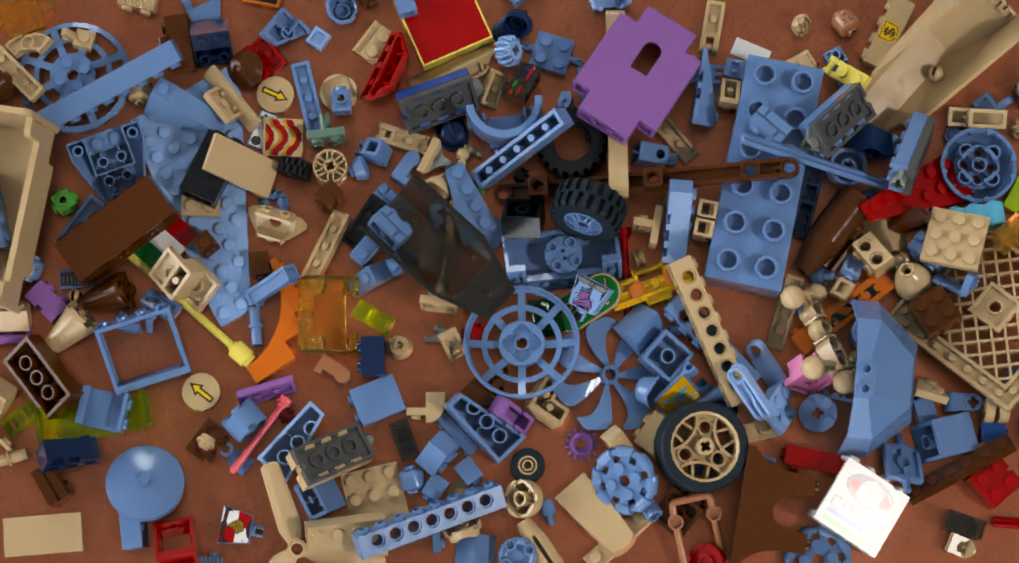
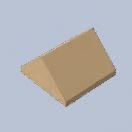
M898 216L870 222L868 219L863 220L864 233L866 234L871 231L890 254L897 251H908L905 234H898L888 229V222Z

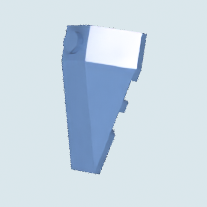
M702 48L700 62L702 63L698 69L689 123L713 127V124H717L718 113L716 112L707 48Z

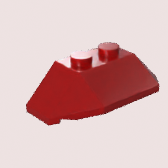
M394 31L390 33L359 99L373 100L394 93L399 87V80L402 74L406 72L408 68L407 63L410 59L402 32Z

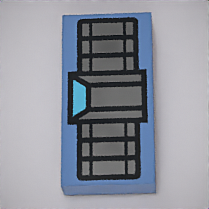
M72 269L59 270L61 290L91 288L99 284L98 280L91 286L80 282Z

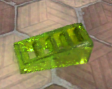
M30 399L2 420L0 424L10 438H13L43 415ZM23 411H24V412L26 413V415L29 417L28 420H27L26 417L23 415V413H22ZM16 416H18V418L21 420V422L23 423L22 425H20V423L16 419ZM10 420L16 426V430H14L13 427L10 425Z

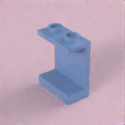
M83 385L82 391L84 394L80 397L74 423L123 434L129 425V418L127 416L128 412L133 408L134 400L132 396L128 393L116 395L115 392Z

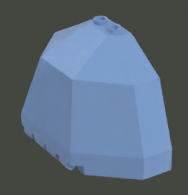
M849 300L848 304L852 305L857 320L855 386L848 432L840 449L836 450V454L866 457L912 421L918 344L879 302Z

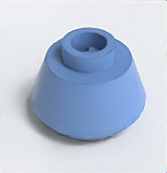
M358 155L350 162L351 166L348 167L352 178L368 180L371 174L367 162L363 156Z

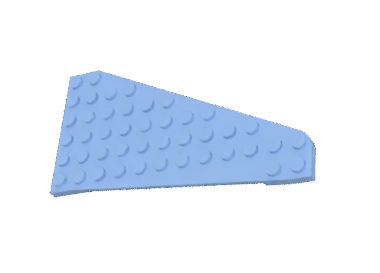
M225 67L222 70H220L223 76L229 81V83L242 97L238 87L230 79L227 68ZM205 79L185 90L210 106L202 97L206 91L213 89ZM143 113L129 122L139 120L145 136L146 163L150 173L181 215L182 195H180L179 186L206 133L190 128L162 124ZM238 119L227 125L225 124L221 132L229 138H238L244 144L242 122ZM228 182L221 196L220 218L182 216V219L199 235L207 229L221 247L208 259L202 256L193 243L185 250L189 259L198 257L222 283L209 301V306L221 328L244 316L250 307L244 295V292L251 288L246 190Z

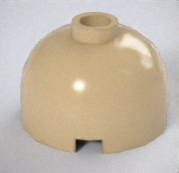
M526 479L512 481L507 486L504 497L507 496L506 509L516 518L534 516L540 511L544 500L543 492L539 485Z

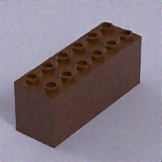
M150 176L139 177L132 187L123 189L119 193L120 196L107 201L104 204V208L100 211L92 212L88 216V220L84 223L76 224L72 228V232L68 235L63 234L57 239L58 242L54 246L80 282L91 286L182 218L158 183Z

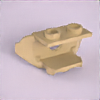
M260 204L248 207L247 214L256 230V238L263 237L266 241H277L279 244H284L285 240H290L307 230L308 223L303 218L297 216V214L276 209L269 205ZM271 219L280 221L281 224L275 226L271 223Z

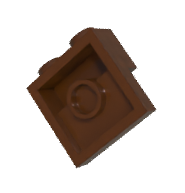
M675 485L659 503L663 513L656 520L673 535L674 531L667 523L670 516L669 503L672 499L690 495L688 494L689 491L682 490ZM703 500L676 506L677 513L684 520V525L681 528L683 537L706 507L703 505Z

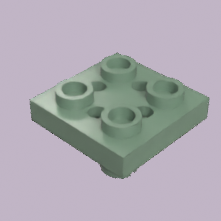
M323 113L318 114L320 129L306 131L309 147L320 149L324 148V145L341 146L344 142H347L344 126L331 128L330 113H324L325 121Z

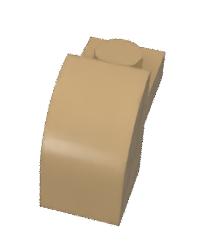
M426 392V407L406 408V416L411 417V421H421L422 417H426V425L436 423L445 412V409L442 407L446 403L445 392Z

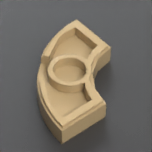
M33 32L32 34L18 35L9 40L3 47L19 59L24 54L30 52L43 55L55 41L45 34Z

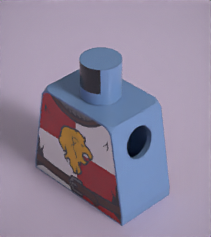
M224 506L217 543L250 544L252 536L263 538L265 527L254 525V516Z

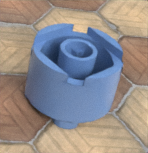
M850 147L840 148L827 159L838 164H847L849 167L863 172L867 170V160L864 154ZM826 172L829 181L838 187H841L843 184L853 186L858 183L857 181Z
M247 398L241 404L242 407L237 405L230 412L232 416L226 417L220 423L239 444L249 438L251 433L260 428L267 420L266 415L250 398Z

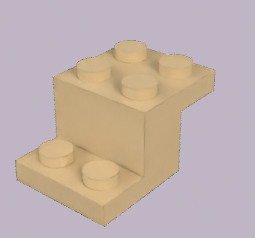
M168 246L148 273L150 278L171 301L186 299L197 312L204 310L222 285L198 257L183 259L173 246Z

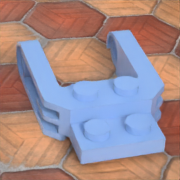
M753 339L747 345L746 352L768 386L767 391L764 394L748 369L739 363L731 366L727 372V378L754 419L759 421L766 420L776 436L784 434L797 415L794 407L789 402L793 396L792 390L785 387L783 380L787 376L766 344L759 339ZM752 346L758 347L760 353H755L752 350ZM734 371L740 372L742 378L736 377Z

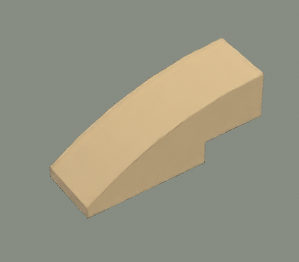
M946 106L945 125L1006 129L1008 110Z

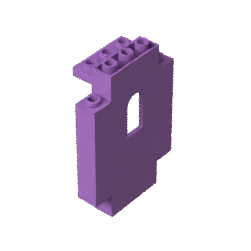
M649 6L637 22L633 21L630 16L620 13L573 81L571 89L585 97L577 110L576 116L624 146L636 129L653 139L702 63L695 56L687 54L696 35L691 30L678 25L675 20L665 17L657 9H652ZM654 43L660 47L661 55L647 76L632 68L631 65L646 44Z

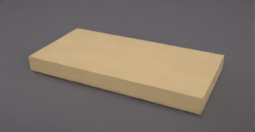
M214 133L202 169L253 194L268 199L277 173L278 162L219 133Z
M82 512L3 518L5 558L84 551Z

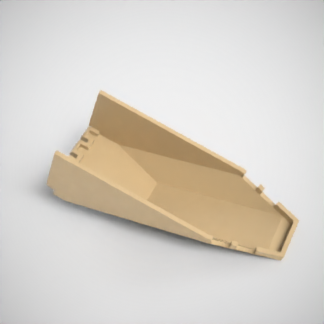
M934 0L882 58L870 75L872 80L865 89L867 94L865 99L867 102H871L877 115L868 123L874 124V126L890 133V131L901 126L905 127L907 119L912 118L914 111L930 116L1019 42V15L1017 16V13L1009 4L1006 5V0ZM937 65L943 69L944 78L941 81L933 82L930 80L928 71L931 66Z

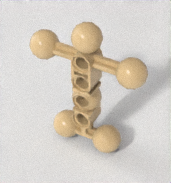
M819 283L809 284L804 290L795 285L785 287L781 291V303L784 307L793 310L801 305L803 306V309L799 312V317L805 327L809 326L808 334L815 341L813 345L818 355H812L804 359L801 366L803 375L810 380H818L827 372L829 376L833 377V387L837 392L841 394L853 392L855 386V374L853 372L856 373L857 350L852 351L847 357L836 334H832V325L825 319L827 315H825V310L822 306L827 299V290Z

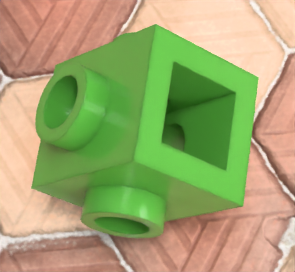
M60 188L50 197L53 201L50 204L56 214L60 213L64 218L73 215L80 208L77 203L79 198L74 190L70 192L68 188Z

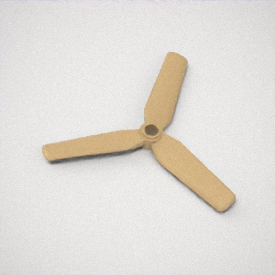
M272 461L261 467L260 470L278 531L288 543V547L274 555L268 563H296L297 559L305 557L315 563H386V557L383 555H376L362 560L357 556L356 552L309 547L302 538V522L279 463ZM299 543L303 549L301 552H294L292 545Z

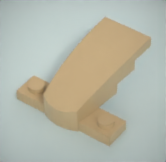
M583 472L557 495L555 500L599 543L583 557V560L586 563H609L612 559L626 553L633 546L636 538L653 522H648L642 512H634L633 515H629L623 520L620 514L614 510L615 508L611 503L607 505L596 496L595 486H592V481Z

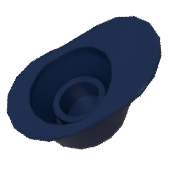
M520 9L509 11L493 26L492 36L497 42L499 37L506 35H515L516 38L521 40L528 35L533 28L528 12Z
M462 116L434 126L442 147L447 151L456 152L459 148H463L465 144H468L469 133Z

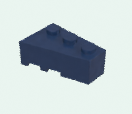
M90 435L79 438L42 440L36 450L41 474L95 465L102 459L97 436L90 437Z

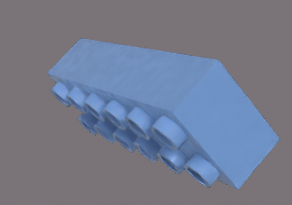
M749 54L744 65L739 104L734 114L725 163L784 158L741 144L739 141L741 134L744 133L764 139L759 133L758 135L752 133L747 124L748 120L763 103L793 127L781 145L808 153L801 146L804 137L798 125L817 109L824 69ZM792 163L786 164L784 170L787 173H791L795 170V166ZM799 163V173L795 178L720 185L717 199L719 205L716 219L714 220L713 235L708 244L702 274L706 285L772 299L778 297L782 289L805 164ZM753 166L745 169V173L749 176L754 175L756 172Z

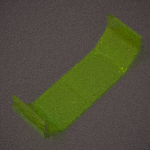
M140 390L141 393L132 396L131 399L134 400L133 408L128 412L129 425L127 430H124V433L139 431L153 426L148 391ZM78 405L70 407L60 419L46 420L39 409L34 408L39 445L42 440L79 438L85 435H90V437L97 436L99 438L120 433L77 425L74 422Z

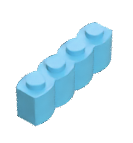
M994 199L987 201L985 204L971 203L964 208L959 206L949 208V210L990 217L991 221L988 231L1007 227L1003 201Z

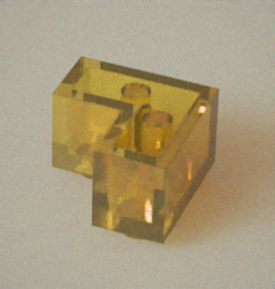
M1019 210L991 234V244L1004 256L1019 244Z

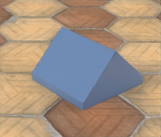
M639 303L613 329L639 356L665 327L657 311Z
M479 534L476 537L461 539L456 543L455 563H494L496 536Z

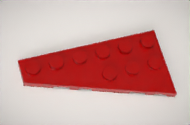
M940 155L921 167L910 196L887 188L862 203L859 207L867 219L873 222L902 215L918 205L930 211L933 207L956 206L968 201L953 194L944 182L940 169ZM946 158L945 169L948 170V180L960 193L974 195L971 189L958 185L956 181L957 174L954 173L953 164Z

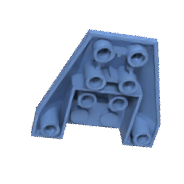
M139 120L121 124L66 144L72 164L104 203L110 199H116L120 196L119 193L123 189L132 187L139 177L146 176L145 136Z

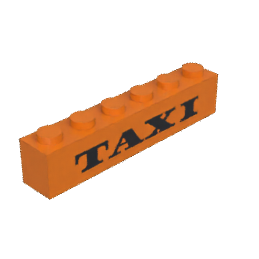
M886 273L877 279L872 274L866 275L868 279L863 283L861 281L855 283L856 287L846 301L836 299L838 302L834 305L829 303L824 307L825 315H827L825 319L831 323L833 328L832 334H835L856 318L852 305L848 304L849 300L877 302L895 288V284ZM798 326L791 332L793 336L789 338V341L800 354L806 356L815 349L813 345L815 341L808 334L809 326L803 328Z

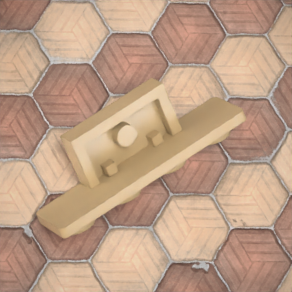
M211 65L203 77L213 89L206 91L202 97L226 125L239 119L250 133L253 132L260 124L261 119L215 65Z

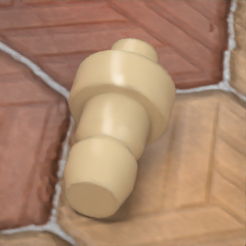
M465 144L463 147L467 148L472 156L482 159L484 154L475 149L474 145L470 144L468 146Z

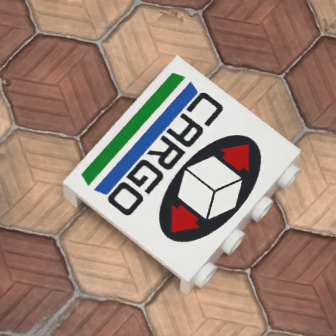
M842 455L840 459L845 461L844 465L817 510L810 508L806 515L867 556L875 558L910 497L903 493V488L897 485L894 487L889 484L890 480H887L882 475L880 477L876 475V470L872 467L861 465V460L857 457Z

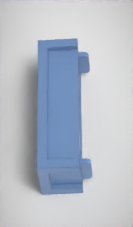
M294 263L285 265L245 291L244 295L250 306L256 304L257 307L265 305V300L287 285L296 284V279L301 276Z

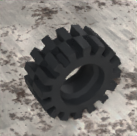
M280 156L276 172L292 179L309 181L313 164L302 159H296L295 157Z

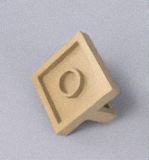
M655 206L652 219H649V216L646 215L634 216L631 231L649 234L647 249L655 250L663 206Z

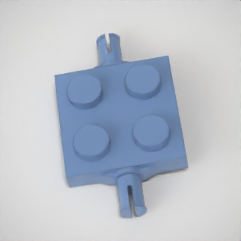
M539 30L533 45L523 41L521 43L523 44L522 50L531 52L529 61L531 68L535 66L534 69L565 77L570 64L580 67L583 64L584 59L573 57L574 40Z
M898 433L894 436L895 444L883 443L881 446L885 478L901 482L903 493L908 494L912 491L910 483L921 485L924 482L919 448L904 444L903 434Z

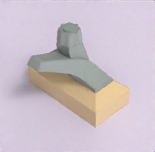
M433 136L416 169L417 174L425 176L435 169L441 167L448 169L455 165L443 155L440 139Z
M439 323L434 326L435 334L424 336L425 342H440L450 362L465 355L463 342L455 326L451 329H444Z

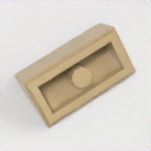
M490 68L484 74L481 83L484 90L477 97L480 106L497 110L508 75L494 68Z

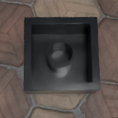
M506 199L501 216L503 238H541L546 220L544 199Z

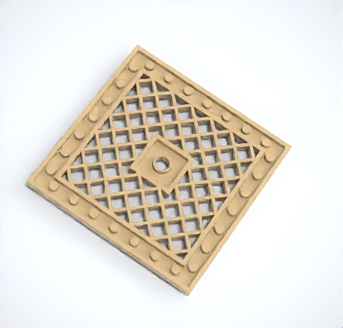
M1006 222V228L988 231L986 240H992L993 247L984 248L983 253L993 252L994 260L984 261L982 253L979 265L982 268V274H979L977 279H983L984 287L972 290L970 293L972 301L961 302L960 297L957 296L958 303H954L955 306L959 308L961 314L962 307H969L967 312L970 315H962L961 329H952L940 335H948L949 343L940 336L930 342L927 340L908 312L907 304L912 302L911 300L902 298L889 314L919 347L1009 414L1019 402V369L1012 376V368L1019 367V362L1011 363L1010 355L1019 354V349L1009 350L1008 345L1010 341H1019V296H1016L1015 290L1019 288V283H1014V276L1019 275V270L1013 271L1012 263L1019 262V231ZM995 240L1003 246L996 247ZM1007 251L1008 258L997 260V252ZM1011 252L1016 254L1018 257L1011 258ZM1009 263L1010 271L999 272V264ZM995 265L996 273L985 274L984 266ZM945 267L939 273L948 277L954 270L955 277L950 279L956 282H962L966 277H958L957 269ZM930 272L931 277H934L937 272ZM1011 276V284L1001 285L1000 277ZM997 278V284L991 281L987 286L986 279ZM933 283L931 289L936 287L935 283ZM1012 289L1013 296L1005 290ZM946 291L949 296L954 295L952 291ZM982 292L979 295V297L975 300L974 293ZM992 304H998L1001 309L998 312H993L989 307ZM1016 315L1017 323H1009L1011 319ZM974 319L975 327L964 328L963 320ZM977 319L986 326L978 327ZM1017 328L1018 336L1007 337V329ZM1002 330L1004 331V337L993 338V331L998 335ZM990 331V339L980 340L979 332ZM976 332V340H965V333ZM962 334L963 342L952 343L951 335ZM1005 342L1006 350L995 351L994 343ZM991 344L992 352L981 353L980 345ZM977 345L978 353L967 354L966 346ZM955 347H963L964 354ZM1007 355L1008 363L997 364L996 356ZM993 357L994 365L983 366L982 358ZM979 358L980 366L971 359ZM997 369H1009L1008 377H998ZM986 370H994L995 377Z

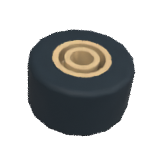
M524 448L517 451L510 462V471L516 480L526 479L537 482L545 470L543 456L532 448Z

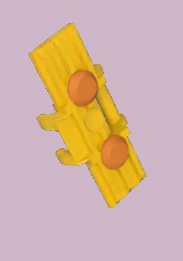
M662 259L658 260L655 264L641 269L629 270L631 278L619 282L622 294L619 304L614 310L617 312L646 301V306L652 308L655 303L664 300L669 302L673 299L672 291H675L676 288L666 265L662 263ZM661 269L662 275L640 282L638 277ZM685 272L683 279L686 282H690L692 276L689 272Z

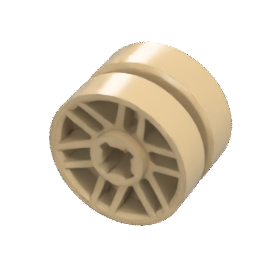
M325 149L320 151L313 160V172L321 185L324 186L326 182L333 180L340 186L346 181L349 174L348 164L345 156L340 151Z
M981 393L982 406L979 408L981 422L993 423L995 419L996 423L1007 424L1010 412L1008 414Z

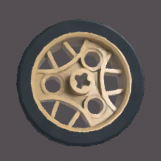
M694 402L676 408L662 420L654 439V456L661 473L671 484L689 492H712L728 486L741 474L746 465L749 447L748 437L740 419L728 408L713 402ZM691 418V425L684 421ZM702 422L707 426L705 433L700 431L699 426ZM716 424H718L721 427V429L716 430ZM680 426L689 430L684 440L676 433ZM724 431L727 442L721 445L717 433ZM675 440L678 445L673 447V441ZM682 449H684L687 452V458L685 460L681 459L680 457V451ZM715 454H718L720 457V462L718 464H715L713 462V456ZM694 464L704 466L701 479L694 477ZM688 466V474L682 469L683 467ZM711 470L715 475L708 478L709 471Z

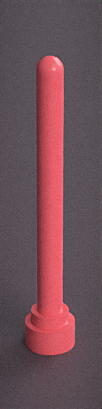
M283 394L279 396L276 404L277 407L231 466L230 472L232 474L237 473L280 414L287 409L289 410L294 404L288 397Z

